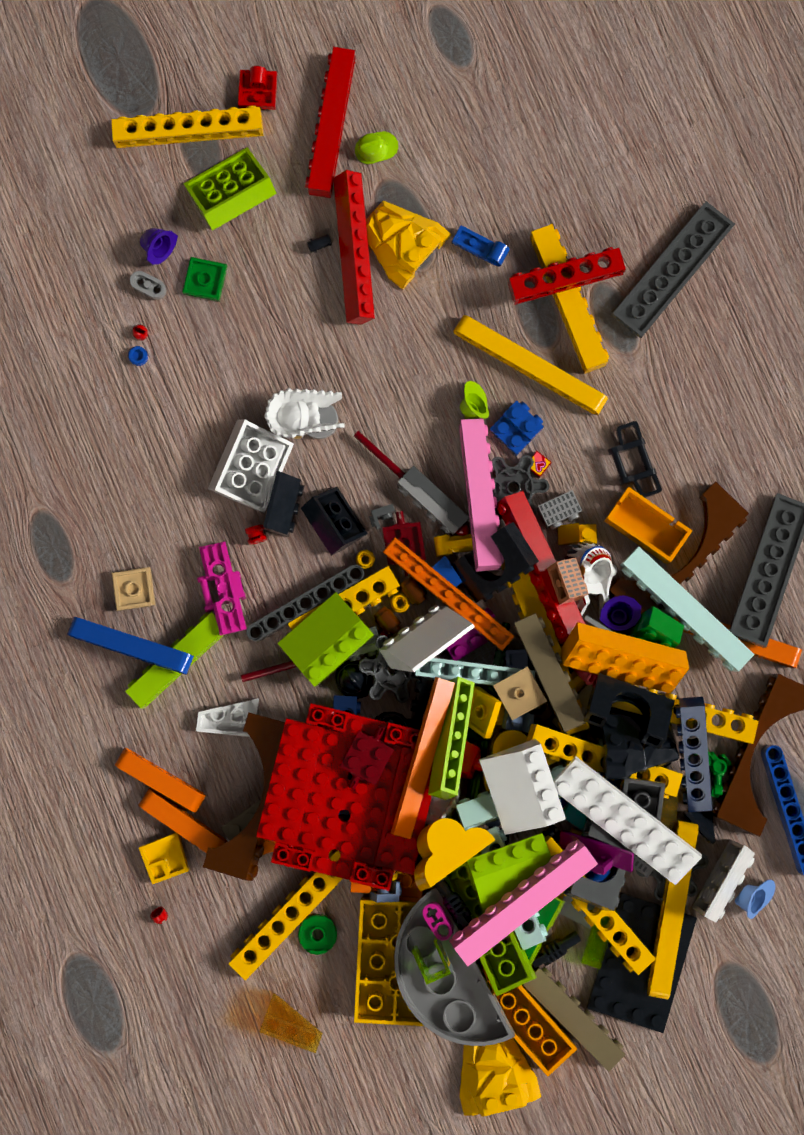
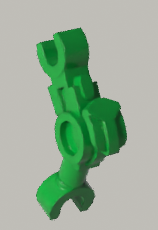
M708 750L709 769L712 776H714L711 796L719 798V795L722 796L723 794L721 780L727 771V767L731 766V761L724 754H719L717 757L714 752H709Z

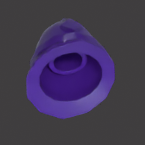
M158 228L146 230L140 238V245L147 253L146 260L153 265L161 264L175 248L178 235L172 231Z
M628 596L613 597L601 609L600 621L607 628L615 631H625L634 627L641 618V605L634 598Z

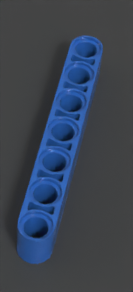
M78 617L73 618L67 633L68 636L185 675H187L194 657L186 652Z
M766 745L761 749V758L798 873L804 876V852L801 854L798 852L799 845L804 844V817L782 749L776 745ZM773 748L775 750V757L770 759L768 752ZM779 767L781 769V775L780 777L776 778L774 775V770ZM785 786L787 794L782 797L780 789ZM791 805L793 813L788 816L786 808ZM797 824L799 832L794 835L792 828Z

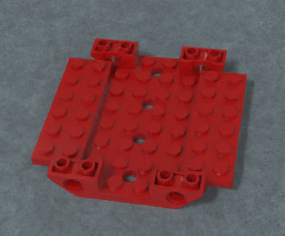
M312 703L310 704L306 723L286 718L256 837L276 842L271 863L339 877L350 882L390 891L394 870L413 875L415 861L419 853L417 838L425 827L432 798L431 795H428L432 766L411 839L391 834V829L420 730ZM381 726L386 729L381 740L385 745L393 748L394 751L376 785L366 780H359L355 790L347 787L350 782L348 779L349 771L340 767V764L358 730L374 736L378 727ZM341 810L349 811L350 818L347 821L339 819L338 815ZM333 849L340 852V858L337 861H332L329 858V852Z

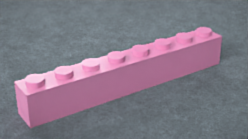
M482 418L465 419L460 421L459 434L476 572L499 570L504 563V557L491 538L497 532V527H499V516L495 515L497 498L493 497L495 482L494 479H491L490 474L493 466L492 461H489L488 458L490 443L486 442L488 426L484 425V419Z
M578 839L569 843L560 854L554 855L546 865L537 868L532 876L522 880L511 892L504 894L500 901L495 905L489 906L481 916L472 919L469 925L462 931H457L449 942L467 966L471 965L598 865V863L585 845Z

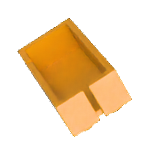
M630 487L623 492L616 505L604 520V522L666 565L672 562L692 533L690 528L679 521L671 526L670 523L674 521V517Z

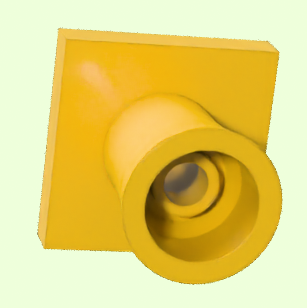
M474 686L468 727L483 738L491 739L495 724L502 726L505 706L500 700L481 687Z

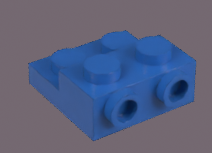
M517 400L489 429L516 456L544 428L542 425L543 420L536 414L534 416L528 412L530 408L523 401L519 403Z

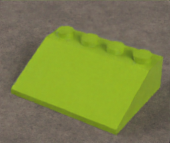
M248 147L184 183L185 188L212 231L277 194L270 177Z
M335 592L280 640L278 645L311 684L317 687L374 637V634Z
M543 833L473 857L464 863L482 914L489 906L495 905L500 901L504 894L514 890L522 880L532 876L537 868L543 867L550 861L551 855Z

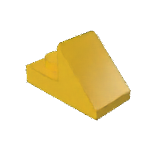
M579 523L561 525L557 528L558 545H574L585 540L597 544L596 524L579 525Z

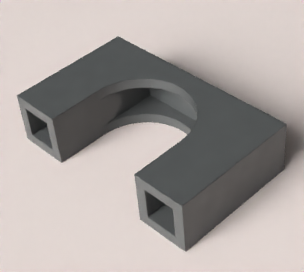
M586 818L581 836L632 852L591 819ZM613 866L608 876L600 882L581 877L568 887L563 894L603 910L614 911L619 904L618 896L620 889L625 883L624 875L626 871Z

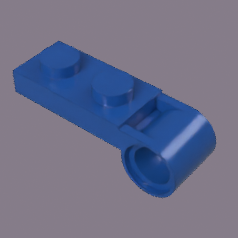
M462 225L452 240V244L498 267L502 265L510 250L504 243L499 241L494 243Z

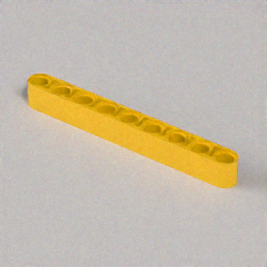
M467 315L461 317L453 330L454 334L594 415H599L608 400L607 396Z
M678 820L674 833L695 849L698 824ZM692 869L676 885L666 878L653 952L656 960L651 964L647 987L648 996L667 1000L670 997Z

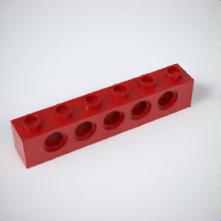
M609 247L601 253L595 254V252L584 255L583 258L577 259L573 257L566 260L565 263L559 264L555 262L548 265L547 268L540 269L538 267L531 269L529 273L513 274L509 278L508 286L513 303L516 305L621 276L624 274L626 267L620 248L613 249V247ZM598 262H605L607 267H600ZM584 266L588 268L589 272H582L580 270V267ZM568 272L571 277L565 278L561 273ZM550 277L552 282L546 283L543 278ZM532 282L534 287L528 288L524 283Z

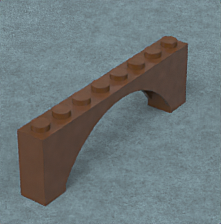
M716 481L699 497L704 510L703 534L699 547L692 559L680 571L671 575L679 584L683 581H689L694 576L693 571L696 567L700 569L708 561L706 557L710 553L714 555L721 548L719 544L723 540L728 541L734 535L732 531L736 527L740 528L747 521L745 517L749 513ZM623 576L609 588V594L612 597L624 595L634 598L641 605V613L653 606L659 609L663 607L661 603L657 604L650 598L651 594L647 590H641L636 585L637 581L626 580Z
M773 674V676L769 677L766 683L767 691L761 695L758 702L760 707L752 715L754 720L759 721L754 743H743V746L738 748L735 755L737 760L728 770L729 778L727 783L724 782L722 785L723 794L720 796L719 801H715L712 811H714L713 816L759 837L768 819L761 814L751 788L750 765L755 747L763 734L773 724L790 714L804 710V685L781 674Z
M248 712L243 732L249 734L261 757L264 771L262 798L254 817L236 837L216 848L208 847L203 864L204 868L246 881H253L258 873L257 865L259 858L264 853L263 844L265 839L256 837L285 722Z

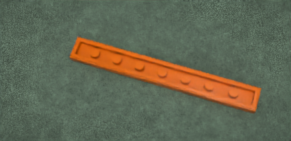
M396 537L383 551L387 557L445 605L473 623L474 628L501 651L515 637Z
M438 677L434 679L391 829V834L411 839L454 689V682Z

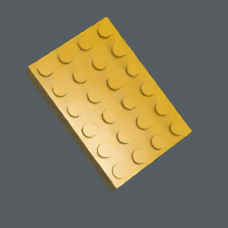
M361 897L354 1023L424 1026L414 1016L402 997L396 979L394 962L395 946L400 928L406 916L417 902L399 900V902L377 903L370 900V897Z

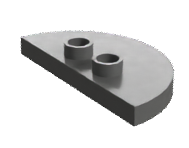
M434 888L412 907L397 937L394 955L395 973L404 1001L414 1016L425 1027L451 1042L469 1046H486L501 1043L515 1037V1032L478 961L476 960L467 966L449 942L452 936L461 929L443 905L444 899L438 890ZM430 902L439 903L454 926V932L451 937L444 941L441 940L453 967L452 973L440 950L437 938L423 917V909ZM429 907V915H434L436 917V908L432 910L431 907ZM440 917L434 922V924L436 925L440 920H443V918ZM440 925L439 932L442 935H448L449 928L446 925ZM413 947H415L428 976L427 985L413 956Z

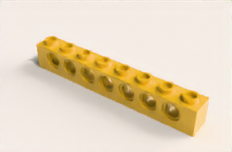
M256 106L240 109L231 107L228 110L211 109L204 112L194 110L191 113L174 112L169 115L158 113L154 116L137 115L133 118L118 117L117 119H111L112 137L116 148L264 136L261 109ZM242 119L247 120L246 123H239ZM223 121H229L228 124L221 125ZM206 122L210 123L209 126H202ZM186 124H192L191 127L184 128ZM169 125H172V126H173L172 129L166 130V127H167V126H169ZM155 127L154 130L147 131L148 128ZM136 129L135 132L129 133V130Z
M646 688V689L649 690L650 692H653V693H656V694H657V692H658V690L651 689V688ZM665 693L666 697L675 700L674 706L679 705V700L676 699L677 695ZM615 702L611 706L642 715L636 706L628 702ZM704 703L707 733L748 744L754 743L759 721L754 720L752 715L742 713L741 716L734 714V710L722 708V711L715 709V705ZM672 711L670 723L681 724L680 718H677ZM714 715H717L720 719L717 726L712 723ZM733 720H736L739 724L736 731L731 728Z
M531 724L526 742L533 739L539 741L544 754L549 755L548 759L556 762L562 759L567 761L566 765H568L575 756L582 760V754L586 751L588 759L584 763L594 771L603 773V778H605L603 768L600 765L601 759L605 756L604 747L537 724ZM548 738L552 741V746L549 749L545 747V741ZM566 745L570 747L568 755H565L563 752ZM656 766L648 768L646 772L642 773L641 780L655 781L657 776L660 777V782L665 783L664 798L669 799V796L677 797L683 774ZM637 773L632 774L630 778L637 779Z
M547 835L544 838L551 856L560 854L563 851L551 836ZM571 897L573 899L571 904L578 912L582 910L585 913L584 919L591 927L594 925L599 930L597 932L598 936L604 942L609 941L612 945L610 950L617 958L621 955L625 960L622 964L630 973L634 971L639 975L656 960L615 911H606L596 906L593 910H588V903ZM604 916H608V923L606 925H601V918ZM620 931L622 934L621 938L613 940L614 934ZM634 947V953L628 956L626 954L627 949Z
M336 849L331 850L329 858L332 861H337L340 858V852ZM315 872L310 878L306 876L299 883L301 888L297 892L293 890L285 898L287 902L283 906L279 904L272 911L274 916L269 921L265 919L257 927L259 929L257 934L254 936L251 933L244 941L246 945L241 950L237 948L230 955L232 960L229 962V965L246 981L343 878ZM320 877L325 881V885L317 887L314 884V880ZM308 892L311 895V900L308 902L303 901L300 897L301 893ZM290 906L295 907L297 915L290 916L287 913V908ZM273 922H282L283 929L276 930L273 927ZM262 935L267 936L269 944H261L259 937ZM246 951H254L256 957L254 959H248L246 957Z

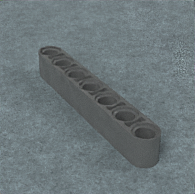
M352 565L252 623L247 628V637L255 642H259L287 626L289 622L324 603L335 592L340 594L363 581L365 575L363 568L359 565ZM358 569L361 572V576L358 579H353L350 576L351 571ZM337 579H342L345 582L341 589L334 587V582ZM320 589L328 591L326 598L321 599L318 597L317 593ZM308 598L311 600L309 608L301 607L303 599ZM286 609H294V616L292 618L285 617L284 612ZM270 618L277 619L278 624L276 627L270 628L268 626ZM260 628V636L253 638L251 635L252 629Z

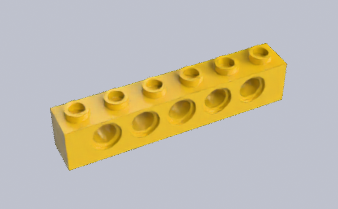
M387 566L338 595L345 602L350 603L351 609L358 616L365 612L364 608L371 604L374 607L382 602V597L386 595L391 597L398 593L397 589L400 588V585L390 567ZM376 583H382L384 590L377 593L373 590V586ZM364 592L367 594L368 597L365 602L357 601L359 593ZM319 606L289 622L288 625L291 630L298 626Z

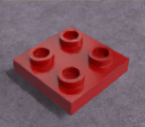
M252 66L250 70H240L238 107L256 106L260 107V109L276 110L277 71H267L262 66Z

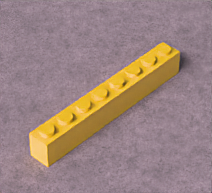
M553 224L531 232L530 240L542 269L555 262L559 264L566 262L567 251L564 246H561L559 231L554 229ZM568 272L561 273L565 278L571 277ZM546 277L547 282L551 283L552 279L550 277ZM581 287L552 295L583 372L586 374L606 366L609 355L600 343L602 342L601 335L594 328L595 320L592 314L589 315L587 300L581 296Z

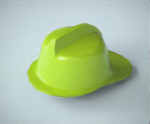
M386 131L368 133L356 143L355 155L364 164H374L388 160L397 153L398 141L394 135Z
M468 381L464 385V398L460 403V410L465 419H486L489 416L486 394L482 387L474 381Z

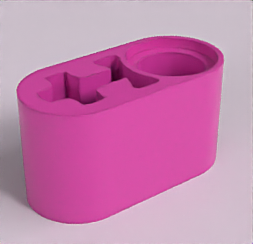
M437 902L427 904L423 909V917L433 934L442 941L449 939L454 932V926L446 912ZM429 907H431L432 910L436 908V917L434 915H429ZM440 917H442L443 920H440V921L435 925L434 922H435L437 919H439ZM440 925H446L449 928L448 935H442L439 932Z

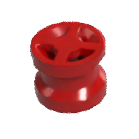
M256 525L245 529V533L249 537V545L267 540L263 534V525Z

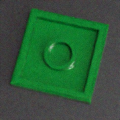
M190 257L182 293L220 302L228 268L227 264Z

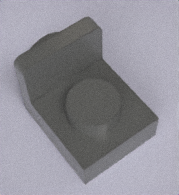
M393 504L371 511L372 516H369L372 527L376 526L377 531L381 530L378 519L386 520L393 517L392 514L395 513Z

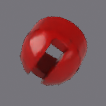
M138 324L134 326L132 334L135 339L142 341L148 337V330L144 325ZM139 329L141 331H144V334H141L136 330Z
M160 906L152 911L150 918L156 924H163L162 921H167L168 914Z

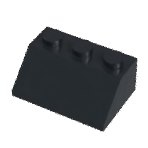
M277 471L263 525L266 532L289 537L290 533L294 532L296 522H293L294 515H298L300 508L298 499L299 496H303L305 485H302L301 479Z
M338 487L313 496L301 507V510L331 556L346 549L368 534Z

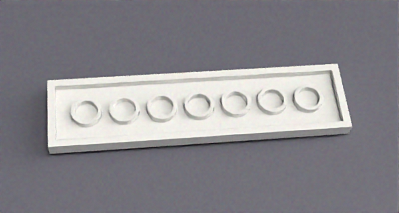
M575 756L553 780L557 793L674 885L702 858L700 852Z

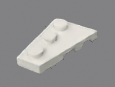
M259 698L198 712L196 732L250 737L248 733L243 732L248 712L258 713Z

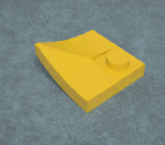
M176 832L139 847L152 885L190 870L180 835Z

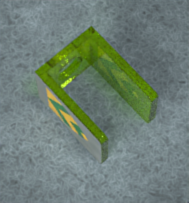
M436 937L433 942L444 964V969L430 975L418 946L415 945L412 949L413 956L426 985L450 975L453 970L441 940Z

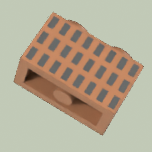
M576 558L557 561L547 568L560 605L578 601L589 594Z

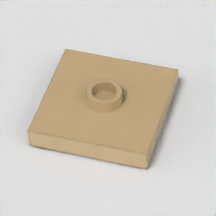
M150 567L112 573L116 611L156 605Z
M528 667L493 685L512 720L547 702Z

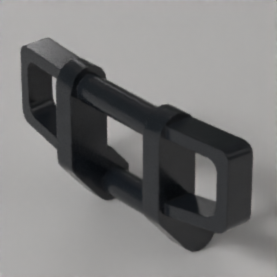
M637 421L619 426L616 429L619 446L608 449V452L613 457L620 477V485L633 483L637 492L644 498L660 493L662 488L656 475L657 472L652 467L645 448L646 442L642 437ZM634 427L638 440L623 444L621 430ZM638 448L646 471L627 476L619 453ZM652 476L656 490L644 493L637 481Z

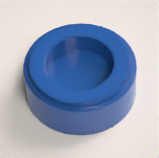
M135 346L130 349L128 358L133 365L142 366L148 360V353L143 347Z

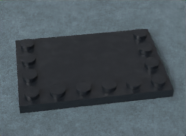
M620 893L619 904L615 912L653 955L661 905ZM684 913L671 993L668 1000L647 995L651 964L639 975L634 971L630 973L622 964L625 960L621 955L617 958L610 950L612 945L607 940L587 1008L664 1033L697 917ZM620 931L614 934L613 940L621 938L622 934ZM634 947L627 949L626 954L628 956L634 953Z

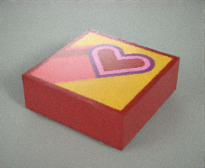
M536 451L532 456L534 463L530 471L540 478L552 462Z

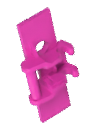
M226 542L199 547L205 576L198 577L197 580L201 584L206 605L204 607L205 612L214 611L220 636L246 630L240 599L245 600L246 595L243 591L240 572L232 571ZM221 565L224 568V572L217 575L213 572V567ZM208 581L215 582L219 596L218 602L213 603ZM232 603L233 608L230 611L222 609L224 604Z

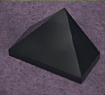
M684 811L682 813L690 823L698 824V832L708 843L714 844L716 842L712 812Z

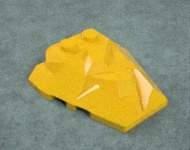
M384 200L366 219L369 247L375 253L378 262L383 266L387 277L402 290L415 277V271L436 248L440 249L451 237V233L438 222Z
M514 1038L486 1046L463 1045L459 1096L464 1115L474 1116L480 1114L481 1116L501 1113L525 1107L527 1103L541 1097L537 1077Z

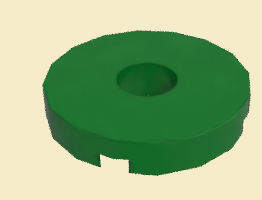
M315 914L310 915L302 922L299 927L298 938L299 943L307 952L320 955L332 949L336 943L338 933L332 919L326 915ZM315 929H320L323 932V937L319 940L312 936V932Z

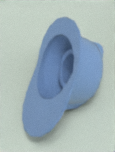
M770 879L763 882L760 886L746 885L736 897L735 903L747 912L749 919H753L770 902L775 892V882Z

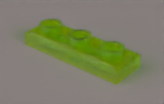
M604 916L601 918V925H606L608 923V916ZM594 925L591 927L581 963L601 969L609 941L604 942L602 939H596L599 930Z

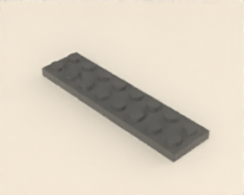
M705 201L613 312L612 316L641 339L730 232L735 223Z
M779 493L774 496L729 629L737 638L762 648L767 647L804 536V503Z

